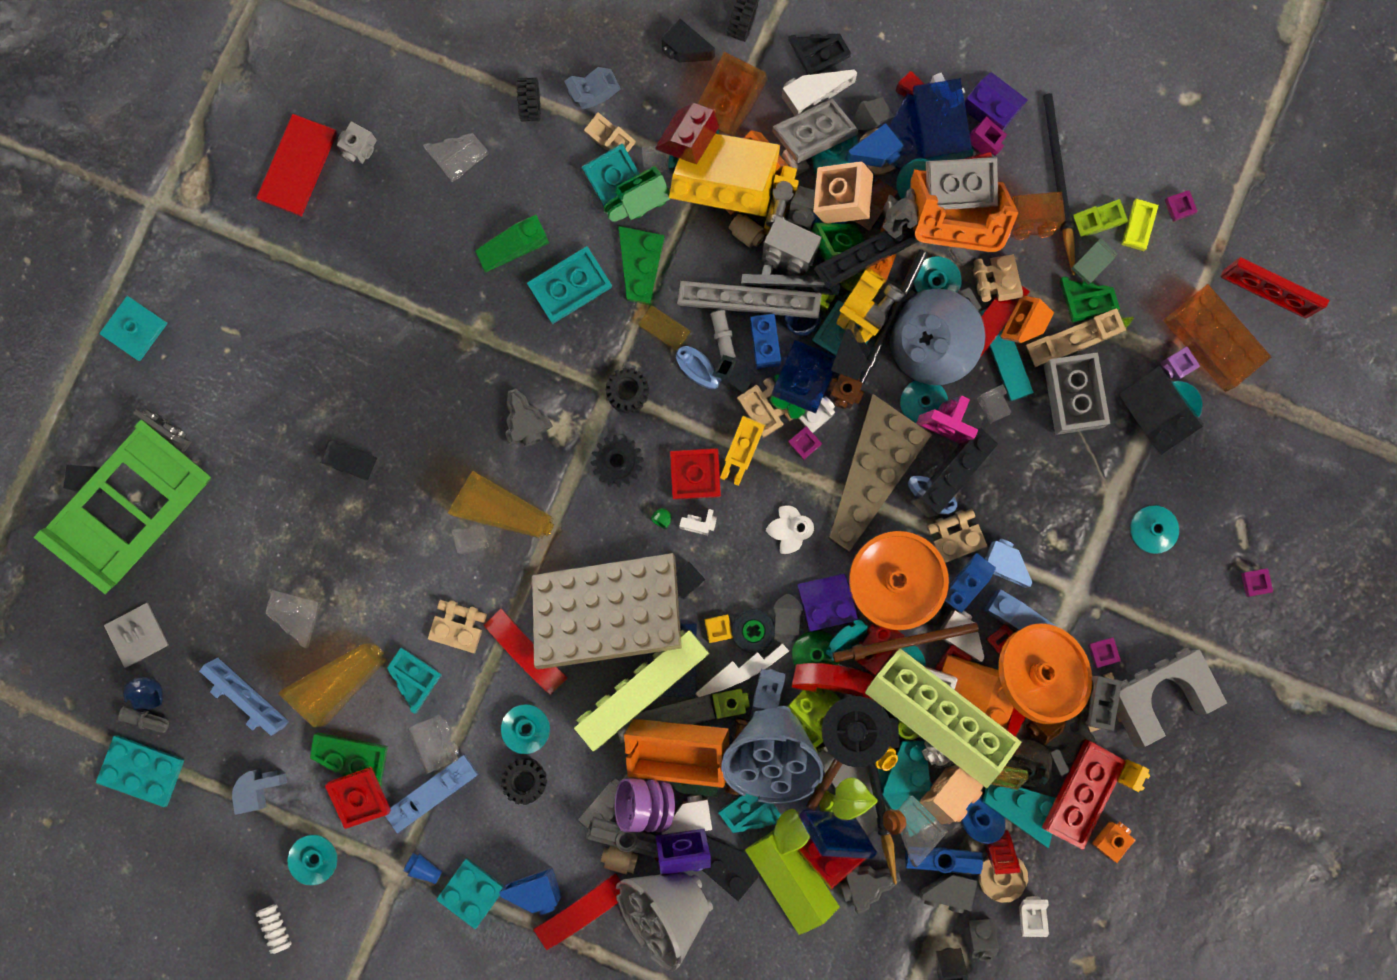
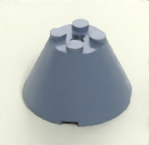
M929 289L919 292L904 302L889 333L891 353L900 369L918 382L928 385H944L955 382L966 376L976 366L984 350L985 327L982 317L973 303L966 297L951 290Z
M786 706L755 711L753 718L729 746L722 758L721 770L727 784L744 797L747 793L759 797L758 801L763 803L781 804L801 800L814 792V788L823 779V764L799 719Z

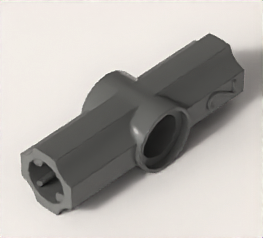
M593 817L590 821L587 832L588 840L618 847L623 852L633 851L658 858L655 836L659 834L644 830L641 832H623L617 823ZM623 834H631V838L628 841H620V837Z

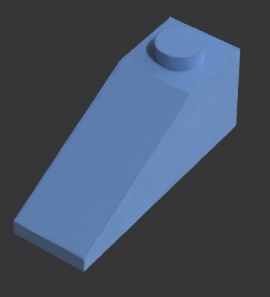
M1001 589L994 592L984 609L985 613L1015 631L1032 624H1050L1055 626L1026 604Z

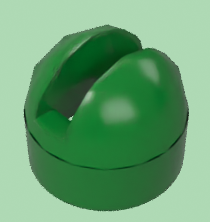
M661 508L654 512L650 520L657 526L667 529L671 523V513L667 509Z

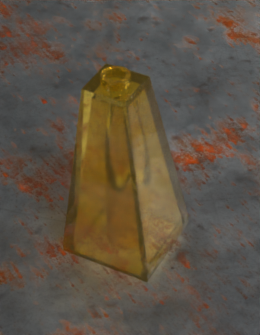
M474 471L471 472L448 511V514L459 520L538 539H543L544 535L548 537L555 525L552 523L553 517Z
M374 643L372 645L362 644L285 687L278 694L313 727L327 725L385 663L386 659L382 656L384 651Z

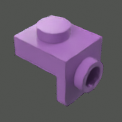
M1188 347L1183 348L1161 362L1162 369L1172 382L1181 379L1200 367Z

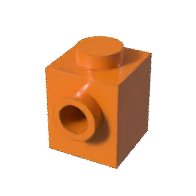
M1109 821L1091 844L1111 861L1118 863L1135 839L1129 835L1131 830L1123 823L1118 822L1116 824Z

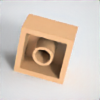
M862 161L818 167L813 212L824 223L869 219L873 173Z
M958 765L947 767L933 783L930 791H927L917 803V806L938 825L950 824L956 821L960 822L968 812L966 810L971 802H976L982 795L981 789L983 785Z

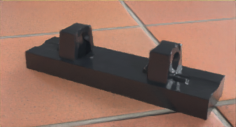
M764 265L762 275L742 274L741 284L747 287L821 293V295H839L840 290L839 284L828 289L814 270L816 266H809L807 276L777 275V270L773 265Z

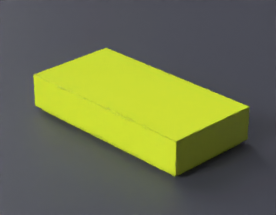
M1140 199L1133 201L1121 245L1141 251L1147 249L1159 205Z

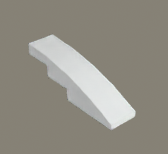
M781 644L765 659L757 652L740 668L732 661L699 689L696 695L698 697L705 696L741 683L758 674L761 669L771 666L789 650Z

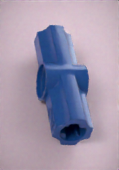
M907 846L905 867L935 870L943 873L981 874L983 857L982 852L955 850L945 847ZM942 854H948L950 858L945 866L938 864V858Z

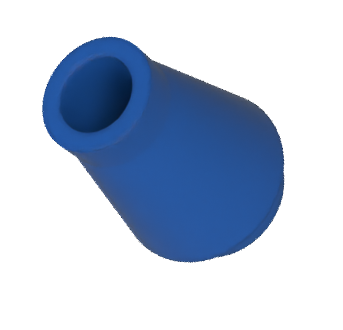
M412 853L403 869L404 872L408 873L407 876L436 884L442 873V870L435 867L420 853L418 855Z

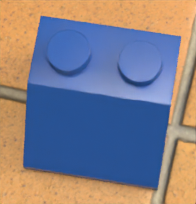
M553 868L508 883L499 892L500 897L531 913L539 911L540 915L555 910L554 907L557 906L562 897Z

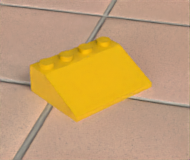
M715 134L697 165L679 158L673 173L669 198L766 217L780 145Z

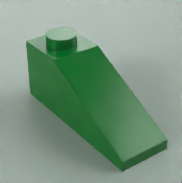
M534 215L514 224L475 250L484 271L488 272L549 244V241L537 215Z

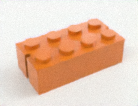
M633 719L624 734L625 753L628 754L626 757L627 777L724 788L726 781L723 777L721 765L723 755L730 746L728 728Z

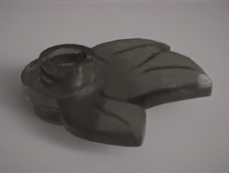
M1078 715L1065 721L1066 725L1063 732L1046 745L1049 747L1059 746L1061 755L1067 764L1076 759L1085 739L1096 744L1094 736L1087 731V726L1079 725L1080 716ZM1076 722L1079 726L1076 732L1070 730V724Z

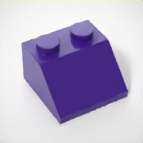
M990 72L966 98L962 109L979 122L987 116L1004 131L1028 99Z
M845 574L797 584L808 632L858 620Z
M705 828L655 836L661 875L691 870L701 871L705 868H711V857Z

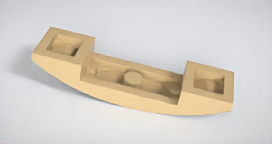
M1116 308L1050 337L1047 336L1029 343L1026 347L1034 366L1038 367L1044 365L1050 359L1063 358L1126 331V328Z

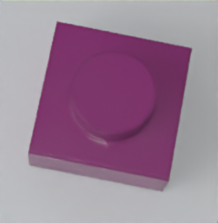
M1190 190L1167 197L1164 200L1173 222L1195 215L1198 212Z
M807 426L788 441V444L803 461L822 445Z
M1268 568L1241 573L1246 597L1273 592Z
M1114 637L1088 644L1095 668L1121 661Z

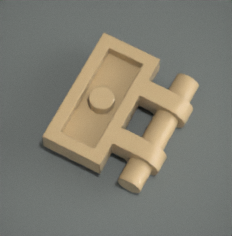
M1014 254L990 258V266H985L982 259L974 260L973 274L978 281L977 292L983 302L990 301L993 294H997L998 301L1023 297ZM993 277L994 283L988 282L987 278Z
M771 377L763 381L767 387V390L764 392L756 385L746 391L745 394L743 393L737 397L749 418L765 424L761 435L762 438L783 426L779 418L781 415L785 414L789 421L793 420L789 417L787 409L777 408L774 410L767 399L779 389Z
M972 508L966 511L959 510L955 512V515L946 519H936L935 523L927 526L930 535L939 532L941 539L932 543L943 557L945 563L987 547L979 524L969 527L967 520L975 518ZM959 524L961 531L949 535L947 528Z
M440 600L437 609L446 611L445 618L434 617L428 639L475 653L482 630L474 628L475 621L484 623L487 614L479 612L478 608L470 607L469 609L460 606L458 602L452 600L449 602ZM455 614L467 618L465 625L453 621Z

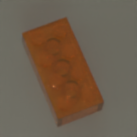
M1209 284L1197 291L1163 319L1225 392L1237 387L1272 358Z

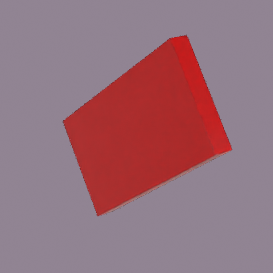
M292 114L256 199L302 217L338 132L330 127Z
M1242 257L1226 267L1220 276L1305 319L1325 309L1330 301Z
M1085 739L1042 828L1084 850L1127 761Z

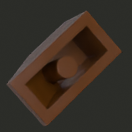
M878 179L872 186L869 219L854 221L872 232L883 215V207L887 202L888 196L892 195L895 198L898 191Z

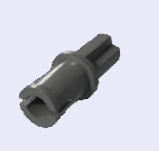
M123 706L118 715L119 721L136 725L141 730L146 728L165 733L169 728L170 721L168 719L152 715L147 710L142 712Z

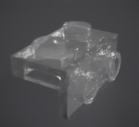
M440 714L408 728L426 774L458 760L457 755H459L457 745L454 741L451 742L448 735L450 731L448 723L444 718H441Z

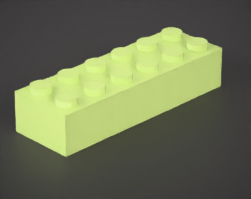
M684 630L680 631L681 649L654 653L652 655L655 658L654 661L650 664L644 662L634 671L636 674L631 680L625 678L615 687L617 692L614 695H605L595 704L598 708L594 712L591 710L586 711L576 720L578 725L574 729L592 751L601 747L710 654L692 631L689 630L687 633Z
M901 648L878 673L865 692L986 788L997 778L1022 743Z

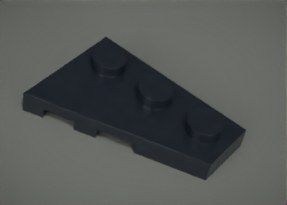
M706 836L711 857V868H705L702 871L734 899L739 901L757 880L760 873L746 852Z

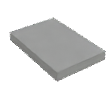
M832 98L774 125L772 132L798 164L856 136L858 129Z
M997 157L927 161L926 184L929 195L937 196V204L945 210L998 206Z

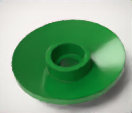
M809 631L801 635L796 640L792 649L794 666L796 667V664L804 663L838 665L839 662H834L826 654L827 649L831 650L829 645L833 637L823 631ZM815 650L821 652V658L818 660L812 657V653Z

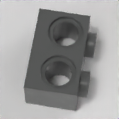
M1092 676L1091 695L1086 706L1081 711L1079 725L1114 731L1122 681Z

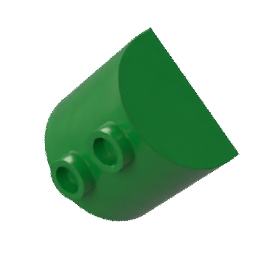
M815 223L812 228V233L821 236L818 250L824 261L865 241L855 224Z

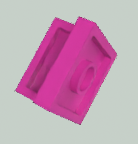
M962 395L945 403L943 402L938 410L934 409L919 415L916 423L958 444L975 439L978 429L961 422L970 401L969 398Z

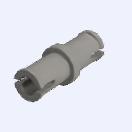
M725 310L711 313L710 316L712 317L715 330L713 336L714 340H717L721 358L723 355L735 358L736 355L731 341V336L733 335L732 331H729Z

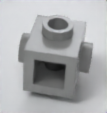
M351 121L346 131H342L339 135L337 146L342 152L341 156L352 163L356 160L363 164L365 159L372 155L373 146L377 140L372 132Z

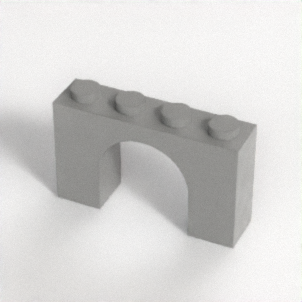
M1189 648L1180 650L1175 653L1176 658L1170 661L1167 658L1155 663V669L1151 671L1145 669L1134 675L1135 679L1130 682L1128 680L1122 681L1117 714L1134 747H1146L1166 736L1151 704L1154 688L1164 679L1174 681L1181 687L1195 715L1208 714L1227 704L1200 649L1190 651Z

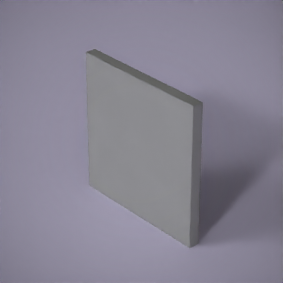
M145 603L104 625L124 668L169 646L149 603Z

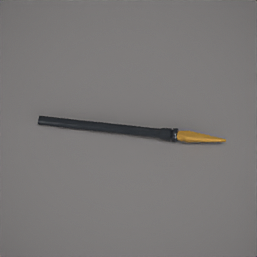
M1048 93L1043 95L1060 209V230L1063 231V241L1070 267L1072 268L1075 265L1074 224L1072 223L1073 220L1069 210L1053 94Z
M873 763L868 765L867 768L873 796L878 800L875 804L877 826L879 828L878 835L881 836L882 849L893 882L896 885L894 843L891 833L883 825V815L886 808L878 768Z

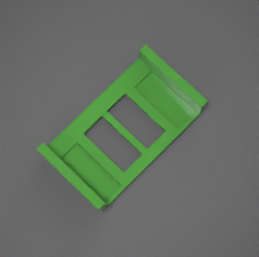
M142 419L134 426L136 429L50 524L33 537L104 594H107L124 577L211 480V476ZM123 462L169 499L152 519L106 482ZM99 488L104 490L146 525L130 544L83 508Z

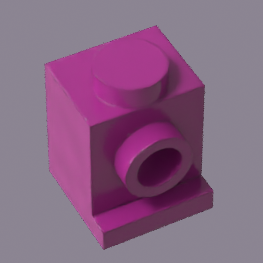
M986 116L974 127L964 140V143L966 145L970 143L980 153L991 152V154L996 156L1004 147L1002 142L1007 134Z

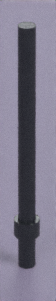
M919 249L900 288L905 295L899 302H893L887 321L880 329L867 356V359L871 360L866 374L861 372L859 381L865 384L872 368L876 367L879 361V353L928 254Z

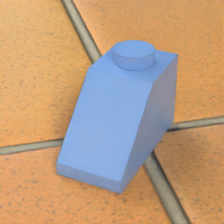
M1000 539L999 542H991L985 559L996 567L993 574L1024 588L1031 587L1032 580L1019 550L1013 548L1014 544L1004 539Z

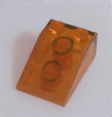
M724 52L698 104L713 109L719 125L718 130L734 137L758 100L768 80L767 74Z

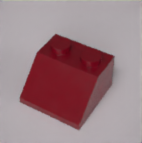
M696 103L679 109L655 149L697 165L719 128L714 110Z

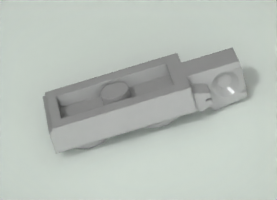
M626 774V776L623 778V779H625V778L636 779V778H634V777H627V774ZM615 778L578 819L585 827H589L593 817L607 821L612 819L615 815V796L621 781Z

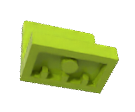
M817 687L816 693L802 690L786 707L790 708L791 713L799 719L811 743L817 747L823 742L822 724L828 710L841 699L832 690Z

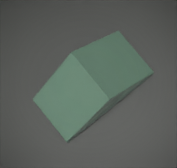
M1100 238L1071 269L1089 285L1115 259L1118 253Z

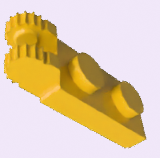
M743 415L726 456V464L720 476L721 479L725 480L728 477L731 464L736 465L740 469L735 476L734 484L739 486L744 472L748 469L765 424Z

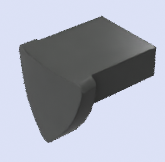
M882 97L868 102L862 101L855 114L854 124L859 130H867L888 123L895 116Z
M786 594L779 598L774 605L775 634L799 635L800 615L803 614V607L794 596Z

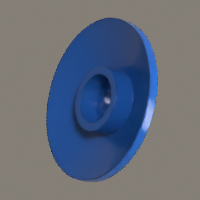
M980 796L976 802H971L966 808L968 812L961 820L965 831L973 839L981 843L991 844L1003 836L1005 819L982 802L983 796Z

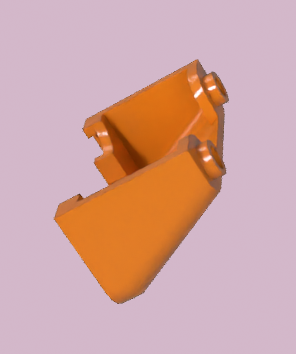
M914 169L910 188L915 190V199L918 206L916 215L917 225L913 227V231L919 242L986 252H996L1005 246L1019 212L1003 182H998V206L945 210L937 204V196L929 195L926 171Z

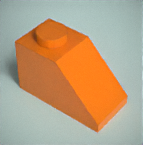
M1023 295L1019 299L1000 337L1004 340L1022 343L1044 334L1054 312L1040 298Z

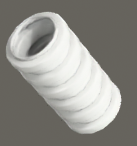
M274 904L256 913V917H260L259 924L263 925L261 930L262 932L265 931L266 934L264 938L268 939L266 944L271 947V950H269L270 954L285 950L292 944L291 941L288 942L287 940L289 935L284 932L286 930V927L282 926L284 921L279 918L281 913L276 910L278 905Z

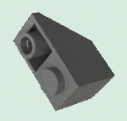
M802 186L798 187L791 201L788 218L789 222L812 232L817 219V215L813 212L815 190Z
M952 872L946 873L921 889L919 897L925 900L924 904L932 907H939V904L949 906V910L957 913H963L964 910L971 911L977 881L973 877Z

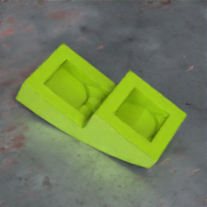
M1120 199L1100 207L1094 206L1073 215L1081 237L1128 223Z

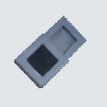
M597 67L585 78L570 76L564 81L570 97L575 102H579L582 109L594 107L608 100L621 89L612 70Z
M761 669L755 688L750 719L753 718L755 711L779 707L780 694L785 680L784 673H779L772 669Z
M256 769L243 774L236 781L232 791L235 815L266 808L264 788L286 784V773L278 775L277 770L262 773L261 776V770Z

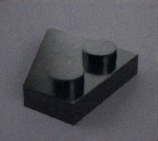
M810 34V37L791 35L788 38L807 75L819 74L851 57V52L841 34H828L826 36Z

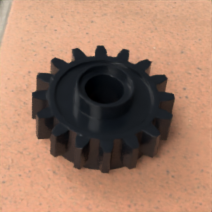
M614 435L613 441H609L605 437L604 445L596 444L599 451H592V455L596 457V460L591 461V465L597 466L593 473L594 475L601 473L599 481L602 483L608 480V487L616 483L617 487L621 488L623 482L629 486L631 478L638 479L635 473L643 470L638 463L644 462L643 457H637L642 451L640 448L634 449L636 444L634 440L628 444L626 436H623L622 440H618L617 435ZM615 456H621L624 458V463L620 467H613L611 460Z

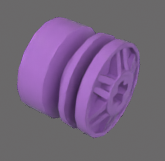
M625 778L620 782L615 796V817L621 831L641 832L645 830L647 832H665L670 828L674 817L675 801L672 786L668 781L651 779L644 781L642 779Z

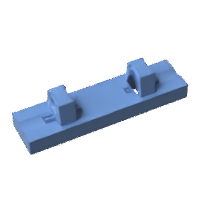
M219 658L204 664L199 671L214 684L210 691L213 696L218 698L220 695L225 694L250 716L246 725L251 730L261 726L272 736L282 730L289 722Z
M463 755L392 806L390 813L385 817L391 823L396 833H399L471 781L479 773L467 756ZM411 801H412L413 804L416 806V808L418 809V811H415L414 809H412V807H411V805H410V802H411Z

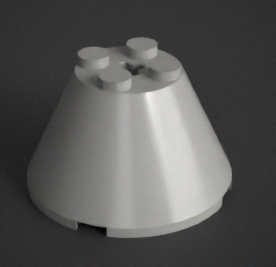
M685 872L623 879L616 885V889L620 888V894L616 898L627 926L641 947L646 945L654 954L651 956V959L658 966L666 971H675L681 965L709 912L713 910L711 901L705 897L700 889L702 888L700 879L696 875L689 876Z

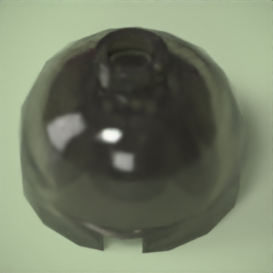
M1019 739L1022 743L1002 771L1005 773V770H1007L1011 774V780L1024 786L1037 787L1038 783L1044 782L1043 785L1047 784L1053 768L1051 753L1036 740Z

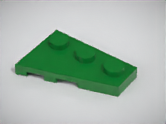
M619 226L627 301L651 305L665 235Z
M317 732L313 737L310 759L344 776L372 767L381 787L388 746Z

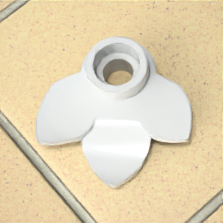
M781 506L779 507L780 518L772 521L766 528V532L771 537L781 540L780 553L789 554L799 550L803 540L808 539L813 534L814 524L810 518L801 516L795 507ZM800 523H803L805 525V530L803 532L798 531V525Z

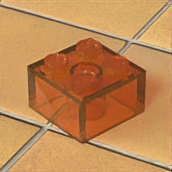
M1062 192L1018 195L1012 198L1019 212L1010 233V237H1015V240L1027 239L1030 235H1038L1039 238L1050 237L1065 221Z

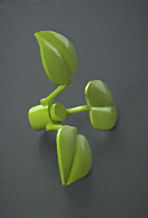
M853 777L844 779L838 784L835 791L836 795L826 791L819 803L820 811H807L799 814L795 809H788L781 814L777 820L774 833L779 853L785 855L796 851L808 842L811 836V824L805 817L819 815L825 817L826 814L842 820H850L868 811L878 800L859 779Z

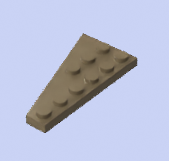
M872 394L829 536L830 540L847 552H850L932 435L874 394Z

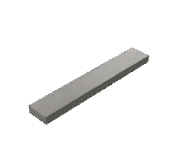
M680 281L677 304L686 307L819 318L822 295L816 292Z

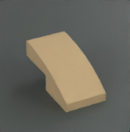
M599 112L595 114L582 131L607 151L623 144L626 151L629 152L636 142L619 126L615 127Z

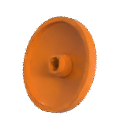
M893 531L874 537L858 551L849 572L850 593L858 610L872 623L890 630L912 629L928 622L940 610L948 592V571L943 557L929 541L910 532Z
M1032 624L1016 631L1005 642L999 658V678L1006 697L1019 713L1041 724H1057L1070 720L1083 710L1091 695L1092 671L1085 651L1073 636L1057 626Z

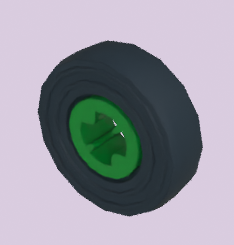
M747 610L735 619L732 626V636L740 649L749 653H757L766 650L772 644L775 637V626L772 619L765 612ZM755 624L758 625L760 635L758 637L754 635L750 638L747 635L749 631H746L747 627H753Z

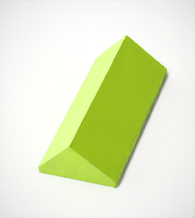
M774 829L746 848L745 851L798 935H801L823 925L840 906L824 881L801 856L798 850L785 855L779 853L775 843Z

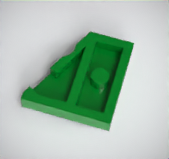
M1061 277L1060 285L1071 322L1091 319L1116 308L1119 312L1120 306L1114 287L1097 286L1094 283L1088 285L1085 281L1079 283L1070 281L1069 277Z

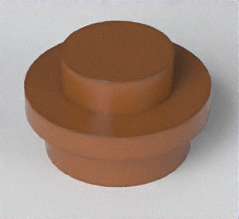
M889 809L883 815V825L888 832L897 835L906 827V819L901 811Z

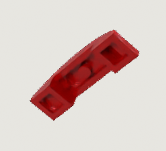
M1022 286L1023 295L1027 296L1030 291ZM996 297L981 316L985 327V346L981 356L1006 325L1020 298L998 301V297Z
M502 608L484 624L485 628L549 695L568 679L558 667L536 669L534 667V643Z
M822 663L796 664L792 687L815 693L818 687L872 699L865 692L876 676L839 665Z
M616 873L533 929L546 950L570 937L618 903L616 896L620 894V888L616 889V885L621 880Z

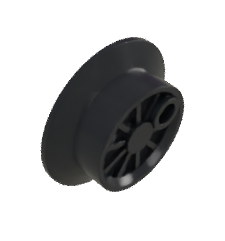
M862 696L846 697L836 702L826 713L822 724L823 742L828 752L840 763L852 767L868 766L877 762L887 752L892 740L891 721L884 708L874 700Z

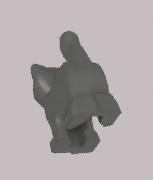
M908 189L906 197L900 201L889 195L883 207V216L886 218L883 228L894 238L902 235V226L907 223V227L910 229L917 225L916 215L918 206L914 189Z

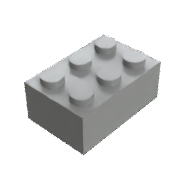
M777 216L764 241L762 262L765 263L764 265H773L776 270L779 269L785 272L786 275L807 276L809 266H812L817 256L821 236Z
M1098 353L1050 359L1044 364L1055 435L1100 429L1110 424Z

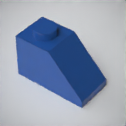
M885 123L847 152L845 159L849 163L862 161L865 165L882 167L886 163L891 165L901 156L899 153L903 144Z

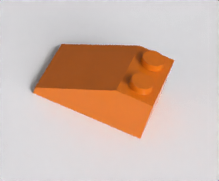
M947 654L941 672L958 678L955 691L1006 729L1014 707L1003 691L999 670Z

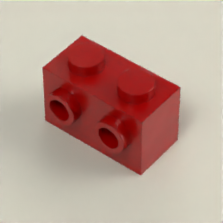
M873 623L867 631L868 637L864 642L860 641L857 645L862 644V646L906 636L898 630L886 629ZM899 649L867 655L865 659L856 660L855 662L874 676H877Z

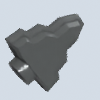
M516 388L508 391L507 406L510 414L506 419L508 430L505 432L508 444L511 445L523 441L526 447L543 440L541 434L553 427L548 416L542 415L537 407L531 406L526 396Z
M869 865L856 867L845 877L844 881H840L845 902L852 900L857 914L869 910L870 904L878 901L882 892L891 890L895 886L888 868L874 870ZM896 870V881L898 883L901 878L899 871Z

